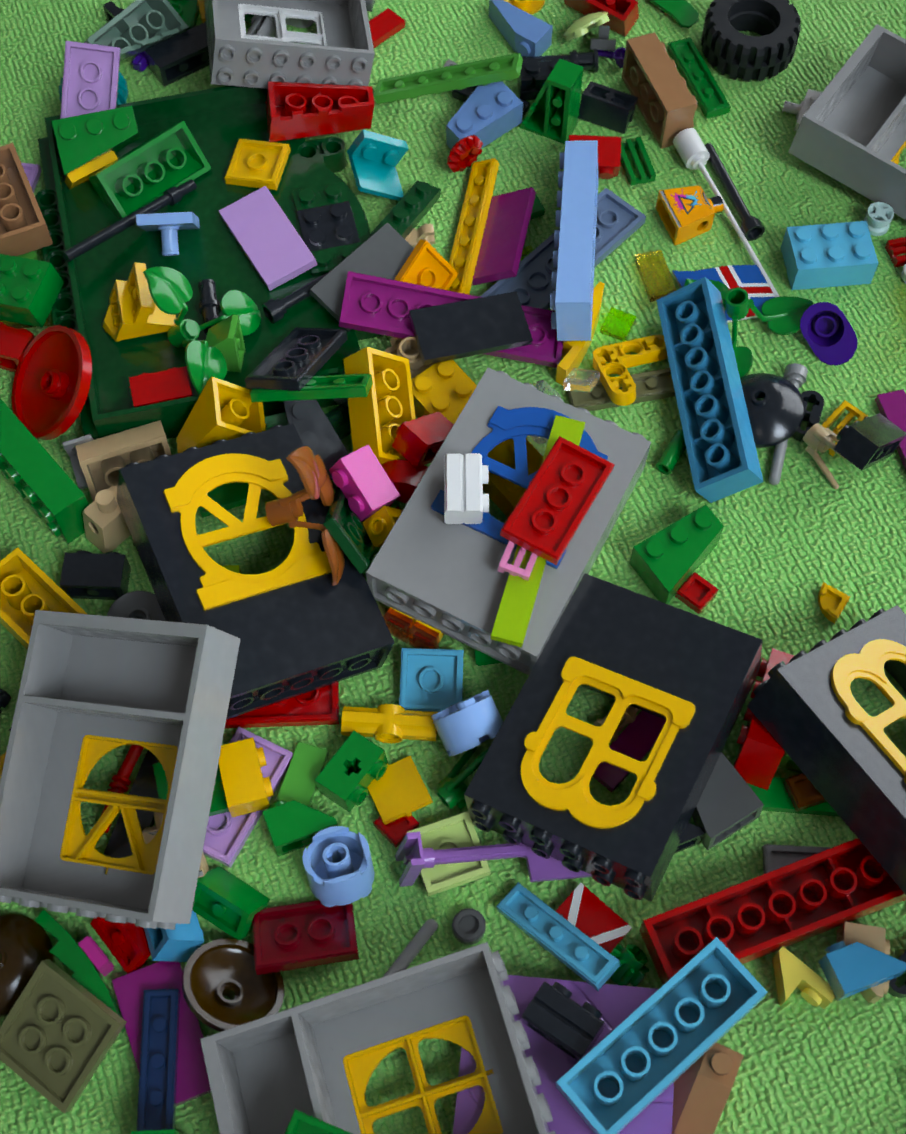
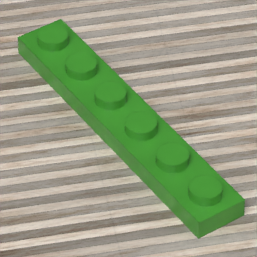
M520 53L380 79L375 89L374 99L377 104L393 103L397 100L415 99L424 95L440 94L456 89L463 90L467 87L478 85L485 86L499 81H511L520 77L523 60Z

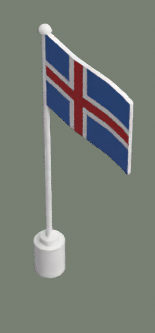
M694 128L684 129L675 136L673 145L685 166L691 170L700 169L715 196L722 198L723 210L755 265H727L697 271L672 270V274L680 288L684 287L687 278L699 280L705 276L708 280L719 281L725 284L729 290L742 288L748 293V300L752 299L754 305L762 314V305L769 299L780 296L705 168L710 157L707 148ZM749 308L748 314L741 320L758 317ZM725 311L727 323L732 322V318Z

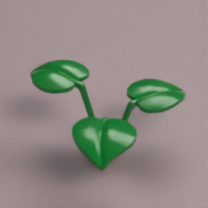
M163 266L148 268L143 273L147 279L149 291L156 306L166 314L175 315L180 312L178 318L174 319L176 325L168 330V339L177 348L186 347L185 361L188 373L195 390L200 395L211 377L223 380L227 373L226 360L221 351L216 347H208V342L205 340H196L199 337L200 331L223 321L231 315H239L243 337L255 332L260 325L261 314L258 306L245 293L231 290L226 292L220 301V307L224 315L202 325H198L194 320H183L188 310L186 302L193 296V291L187 278L173 268Z
M687 278L684 287L697 280ZM709 280L721 292L724 310L732 318V345L740 378L749 373L753 364L751 350L743 346L736 347L738 320L743 319L748 314L749 308L761 322L768 321V329L771 332L779 335H789L800 330V319L804 311L813 305V301L800 297H775L762 305L761 314L754 305V301L752 299L748 300V293L744 289L733 288L729 290L725 284Z

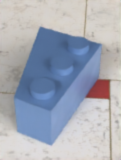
M502 81L485 86L478 85L447 123L446 145L452 149L459 140L470 135H476L482 141V148L522 123L523 102Z

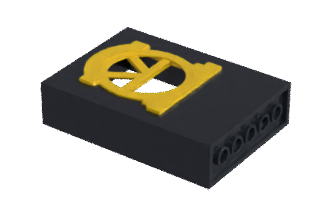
M294 423L285 426L275 425L269 430L258 433L248 432L239 438L228 441L226 439L218 440L212 445L201 448L191 447L181 453L170 456L167 454L160 455L154 460L143 463L133 462L119 469L116 500L165 620L209 625L241 639L226 720L381 668L395 643L363 573H359L345 553L343 574L338 584L332 586L331 567L324 549L322 531L294 527L293 546L287 558L278 567L261 574L249 575L228 570L215 562L204 550V547L277 527L271 526L267 516L256 518L262 489L281 499L289 497L305 488L296 468L286 459L295 449L304 446ZM227 483H248L249 488L243 522L216 503L207 494L214 488ZM320 497L316 500L310 498L301 502L303 516H300L297 521L317 524L324 523L330 506H324ZM198 507L205 508L228 527L204 534H197L195 517Z

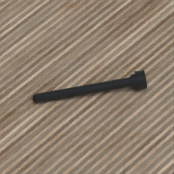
M706 143L705 147L710 154L708 160L742 221L741 230L747 241L758 239L765 231L760 219L751 216L715 148L711 143Z
M329 272L281 300L279 298L276 300L270 299L263 303L262 309L269 321L274 324L283 319L287 309L309 297L310 289Z

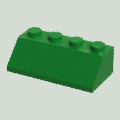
M184 121L171 125L114 162L90 175L88 179L101 200L119 219H122L161 197L165 190L173 186L178 187L189 180H195L212 168Z

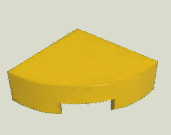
M823 582L818 593V604L824 616L835 624L850 596Z

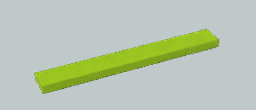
M556 415L542 463L559 436L580 446L586 422ZM517 545L512 565H514L521 546ZM526 550L520 568L526 569L532 552ZM540 556L537 557L528 581L509 573L491 633V640L522 648L547 560Z

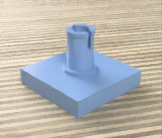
M193 212L136 214V224L144 231H161L162 256L180 255L178 249V230L200 229L199 217Z

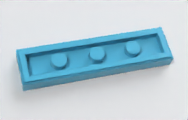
M519 882L496 906L498 912L597 991L621 966L618 959Z

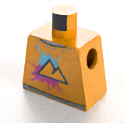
M697 185L660 190L655 209L674 245H678L709 231L712 228L715 213L722 212L724 205L720 196L707 198L702 187Z

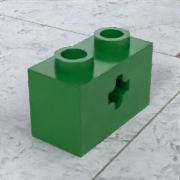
M353 731L315 779L319 792L350 813L355 805L359 806L365 800L368 794L367 787L373 779H381L386 772L388 761L385 750L356 731Z

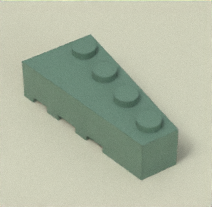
M136 0L90 36L84 43L119 47L121 49V61L184 32L188 25L168 0Z

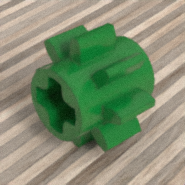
M618 943L610 954L619 960L621 966L610 979L617 985L627 986L631 983L634 987H637L649 972V969L644 966L648 961L646 954L634 944H628L624 948Z

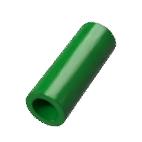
M678 429L655 465L656 469L663 474H671L686 449L682 429Z

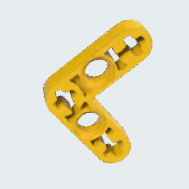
M652 335L601 346L593 351V368L614 404L627 406L636 400V384L627 368L668 358L664 336ZM634 352V353H638V354L630 355V354H626V353ZM617 374V375H620V376H618V377H610V376H608V375Z

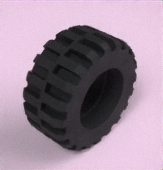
M713 0L709 9H707L701 38L702 52L712 67H717V71L722 75L728 74L731 79L736 80V78H740L745 82H750L751 79L763 81L766 77L770 79L778 75V72L784 71L793 59L801 30L800 16L793 3L789 4V0ZM739 31H751L762 36H749Z

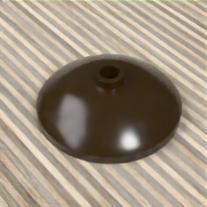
M0 914V954L2 956L0 961V1017L8 1016L41 961L49 959L55 963V956L49 952L53 945L48 934L34 920L19 914Z
M226 938L210 941L194 951L183 970L182 992L191 1012L208 1027L222 1032L278 1013L284 999V982L281 972L256 974L253 944L243 940ZM223 996H227V997H229L231 1000H227V999L224 998Z

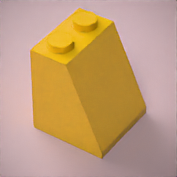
M211 377L176 438L178 453L191 447L201 448L212 445L214 442L222 439L228 441L239 438L248 432L258 433L266 431L263 402H252L250 389Z

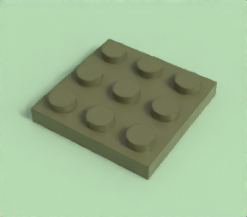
M43 960L0 1027V1060L60 1111L66 1113L74 1107L125 1026L126 1021L51 960Z

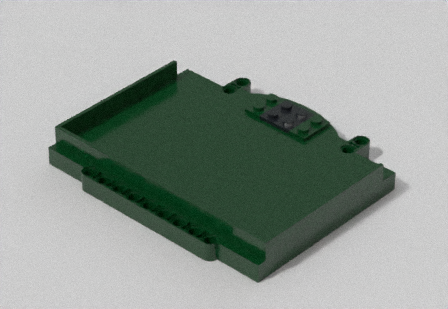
M227 85L116 106V108L132 105L140 134L139 139L115 152L118 158L171 125L184 121L212 168L193 180L196 183L197 189L183 196L182 201L173 206L167 205L155 212H193L199 217L200 229L177 231L180 255L162 256L161 231H144L137 224H134L70 262L63 258L62 252L120 219L101 200L89 180L69 190L64 182L66 176L64 175L52 126V120L60 119V115L45 118L48 137L38 139L45 189L39 191L35 198L53 242V245L42 248L44 261L51 262L64 281L51 309L54 326L61 325L78 331L87 341L91 352V384L87 399L80 412L84 436L91 434L95 440L161 420L166 438H175L180 433L200 396L190 379L193 396L134 407L129 377L186 366V347L177 348L173 346L168 339V332L115 342L102 327L110 305L109 296L116 280H128L134 262L145 263L146 269L163 266L173 268L182 273L189 281L193 291L192 298L186 302L188 310L183 320H194L198 325L204 323L198 306L200 303L198 283L204 279L215 281L219 302L222 296L231 290L241 291L254 301L261 314L260 325L255 332L243 337L245 354L241 372L227 371L223 379L247 388L245 378L296 327L346 330L344 327H339V322L311 295L287 309L284 318L274 324L269 321L262 309V304L270 299L276 300L279 298L281 300L334 269L370 238L369 224L359 200L348 185L335 174L346 167L345 143L341 138L327 137L311 141H305V138L275 142L289 144L291 151L278 189L268 190L316 259L317 266L269 291L219 213V210L260 189L226 184L225 175L239 138L269 142L266 113L267 89ZM354 329L349 332L347 331L348 340L314 376L345 375L343 359L360 350L358 341L383 335ZM204 330L200 331L199 337L196 340H206L207 335L204 333ZM316 399L321 408L338 405L333 399ZM282 401L263 402L264 417L283 413Z

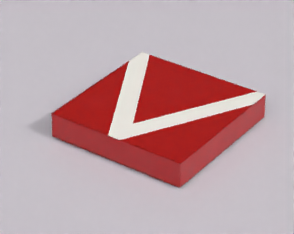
M582 883L575 888L556 910L557 913L609 953L632 929L629 924Z

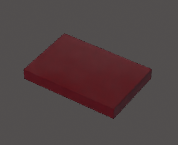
M320 900L264 908L256 913L252 920L255 970L257 975L359 959L353 903L326 907Z

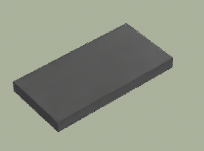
M386 223L310 289L309 294L339 322L348 271L394 280L414 248L389 223Z

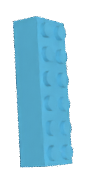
M716 937L556 1082V1088L594 1134H618L762 1001L768 992Z

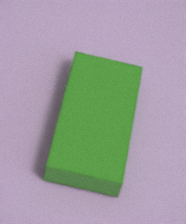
M298 741L276 799L277 802H290L294 800L310 807L317 788L315 779L324 769L329 751Z

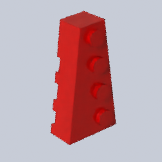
M268 81L266 113L269 142L371 129L375 105L372 86Z
M772 648L768 660L761 659L760 671L757 675L761 677V680H755L750 698L755 697L753 691L757 686L769 680L768 672L775 665L782 661L788 664L794 655ZM747 707L743 720L748 722L747 725H742L736 743L741 745L734 768L746 783L768 790L785 750Z

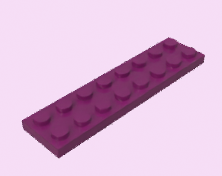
M348 271L339 327L402 339L415 337L408 316L410 310L481 297ZM521 305L533 339L531 345L484 353L485 355L557 368L562 358L563 341H557V329H551V314L555 311Z

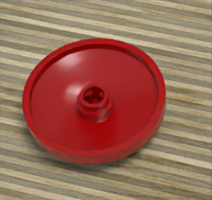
M61 325L46 328L30 342L19 361L12 387V410L37 439L52 440L66 432L79 416L87 399L92 377V358L87 341L78 331Z

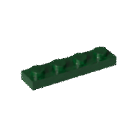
M417 180L372 231L370 237L386 223H389L405 239L438 201L441 189Z

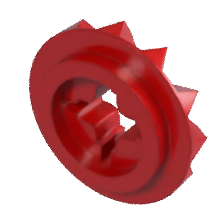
M467 136L459 140L452 147L447 158V166L454 173L464 171L466 167H471V164L477 161V156L481 154L483 146L478 136Z

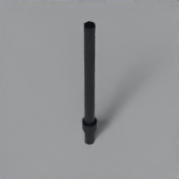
M189 180L178 187L173 186L165 190L161 197L62 252L63 258L70 262L136 224V214H152L167 205L173 206L182 201L183 196L197 189L196 183L193 180Z

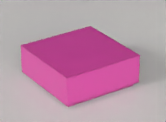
M91 936L85 937L78 943L104 977L114 970L112 962Z

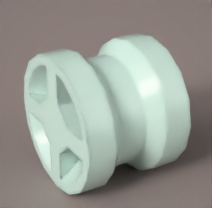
M874 202L868 207L863 221H867L870 235L882 236L887 233L890 222L894 217V210L889 204L884 202Z

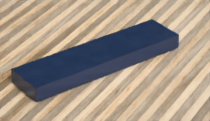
M179 988L144 990L137 1131L175 1129L180 1015Z

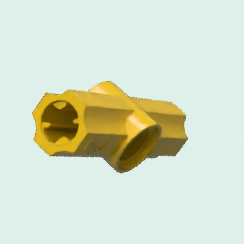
M382 704L377 708L344 706L341 718V734L350 736L353 731H356L363 737H374L379 742L389 744L402 742L403 739L436 741L437 730L431 715L437 712L405 710L404 707L396 704Z

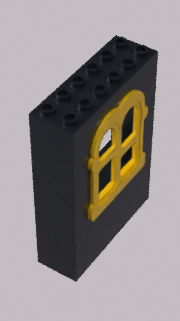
M584 574L464 793L473 825L485 832L493 830L501 834L504 840L513 845L522 843L530 847L536 855L542 858L549 859L551 856L562 861V865L571 871L580 872L582 870L591 874L592 878L602 885L611 886L613 884L624 889L623 891L626 895L633 899L642 900L644 898L652 902L760 671L763 640ZM579 686L615 699L603 725L594 726L566 713V709ZM629 705L666 720L649 757L645 761H638L609 747V743ZM562 727L590 738L593 741V745L575 778L567 783L557 784L549 782L542 776L539 771V762L555 730ZM602 762H607L631 772L637 777L630 795L618 805L608 806L601 804L590 793L589 785L597 766Z
M896 605L887 611L883 608L878 610L868 621L864 618L859 620L848 632L845 629L840 630L829 642H826L825 639L821 640L808 653L804 650L799 652L788 664L782 661L775 665L768 672L769 680L762 682L754 689L755 697L747 707L906 895V757L884 733V728L900 718L906 719V700L889 682L883 669L885 668L906 692V614ZM858 678L873 682L893 706L875 717L868 715L853 697L850 689L851 682Z

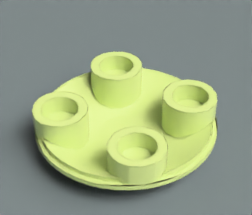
M608 12L590 13L579 18L569 26L562 36L568 42L588 33V30L609 21Z

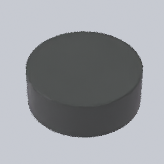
M467 908L455 915L452 922V931L459 942L467 945L475 944L485 934V919L479 911Z

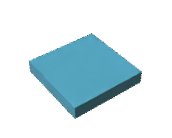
M402 648L399 706L411 711L440 712L462 701L464 650Z

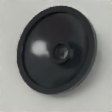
M755 373L741 377V385L756 448L774 446L790 438L799 428L804 415V403L798 389L787 379L774 374Z

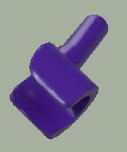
M620 47L614 52L598 50V56L614 59L617 66L623 68L626 49Z

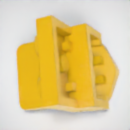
M134 262L128 280H116L109 296L110 305L102 327L115 342L168 332L171 327L176 325L174 323L176 314H166L154 303L147 279L143 273L146 270L145 263Z

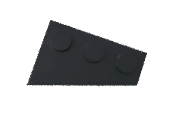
M317 400L282 401L287 425L294 423L303 445L310 447L314 455L321 457L330 479L333 480L329 469L340 458L349 453Z

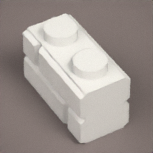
M447 453L444 455V523L480 524L482 523L483 513H489V494H483V484H488L489 471L488 465H482V455L480 453H465L464 455L461 453Z

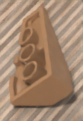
M715 1043L674 1081L672 1134H714L744 1055L719 1043Z

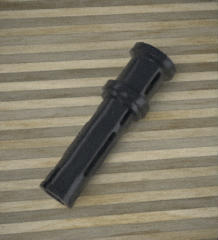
M593 49L592 52L579 53L576 50H572L567 55L523 56V62L563 59L584 67L583 71L593 70L594 73L598 72L597 49Z

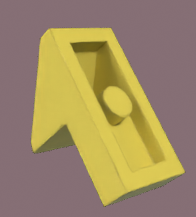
M782 946L772 958L779 1005L782 1006L797 987L802 991L801 996L808 1003L825 1009L835 998L829 983Z

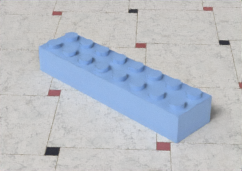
M598 140L565 141V152H560L559 159L560 169H564V171L558 172V187L562 190H557V207H560L561 210H556V227H560V230H555L554 247H559V249L553 251V268H557V270L552 271L551 284L552 289H556V291L550 293V310H556V312L551 314V329H557V341H591L599 182Z

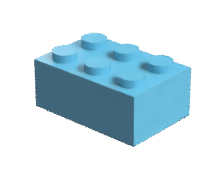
M867 221L787 227L781 245L791 290L871 284L879 264Z

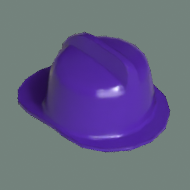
M818 302L809 306L804 311L800 319V329L820 361L828 365H841L848 362L856 352L858 339L844 313L836 305L829 302Z

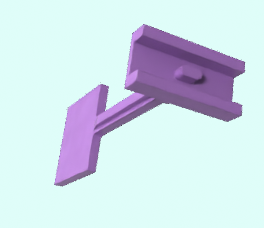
M408 832L395 854L396 861H404V864H406V868L399 879L400 887L413 886L422 869L434 868L435 865L519 857L526 859L530 882L592 877L591 874L582 870L574 872L562 865V861L551 856L549 859L542 858L536 855L530 847L522 843L519 845L509 843L433 850L432 847L422 848L420 832Z

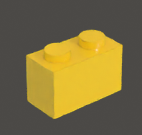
M254 738L222 745L218 764L227 806L232 818L268 809L270 806L268 797L274 796L270 777L263 778L261 767L267 766L263 747L257 748Z

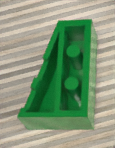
M559 59L519 128L565 144V141H568L569 135L573 133L578 124L584 67Z
M132 105L52 120L65 176H67V173L111 150L116 152L140 138Z
M705 504L634 546L629 564L658 601L669 604L678 589L687 581L695 569H698L719 543L724 525Z

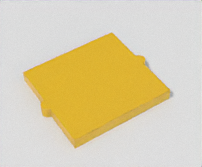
M411 756L405 757L393 764H387V770L381 779H373L367 787L385 825L405 815L410 817L412 812L433 803Z

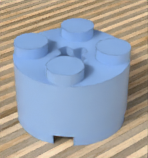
M488 690L431 715L449 757L472 749L488 739L495 738L503 724L501 715Z
M344 826L323 829L312 837L311 844L307 849L305 847L302 860L308 883L314 896L326 907L347 905L368 896L372 891L375 872L366 838L358 832L356 834Z

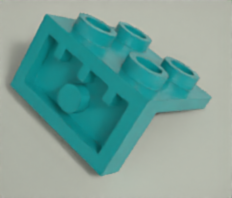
M362 129L347 150L358 190L400 201L404 194L395 166L408 151L407 142Z

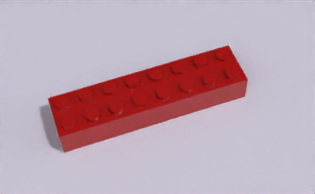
M856 838L646 919L642 922L639 931L662 985H664L716 937L741 964H745L778 951L782 946L788 947L841 926L844 922H851L906 900V895L862 842Z

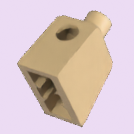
M115 485L108 489L100 490L96 494L95 500L82 513L86 538L103 554L113 551L131 535L116 500L118 487Z

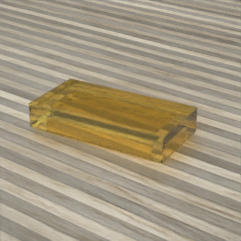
M661 250L635 255L634 261L650 302H654L676 291Z

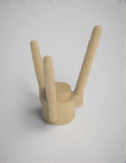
M816 423L803 437V441L808 445L805 451L813 457L833 488L838 489V483L817 452L824 453L829 448L836 452L834 450L836 446L834 441L838 443L839 440L836 439L837 434L828 427L825 429L819 423Z

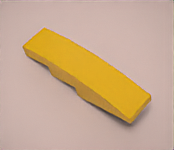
M601 281L593 289L591 341H563V359L557 365L555 382L564 387L580 366L591 345L599 320L605 284Z

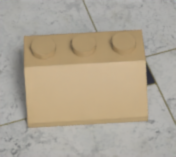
M161 420L75 445L78 460L93 501L100 490L108 489L113 485L118 487L120 468H124L127 464L133 462L143 463L151 461L160 455H172Z

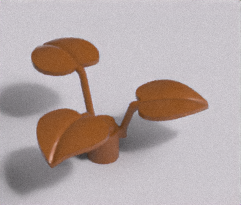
M303 446L291 452L286 459L296 468L305 488L289 497L266 502V515L271 526L289 523L290 528L302 527L322 531V541L333 577L332 586H335L340 581L344 571L345 558L343 550L323 524L297 521L300 516H303L301 502L310 498L316 500L320 497L324 506H330L334 501L333 485L323 460L319 455H314L310 447Z

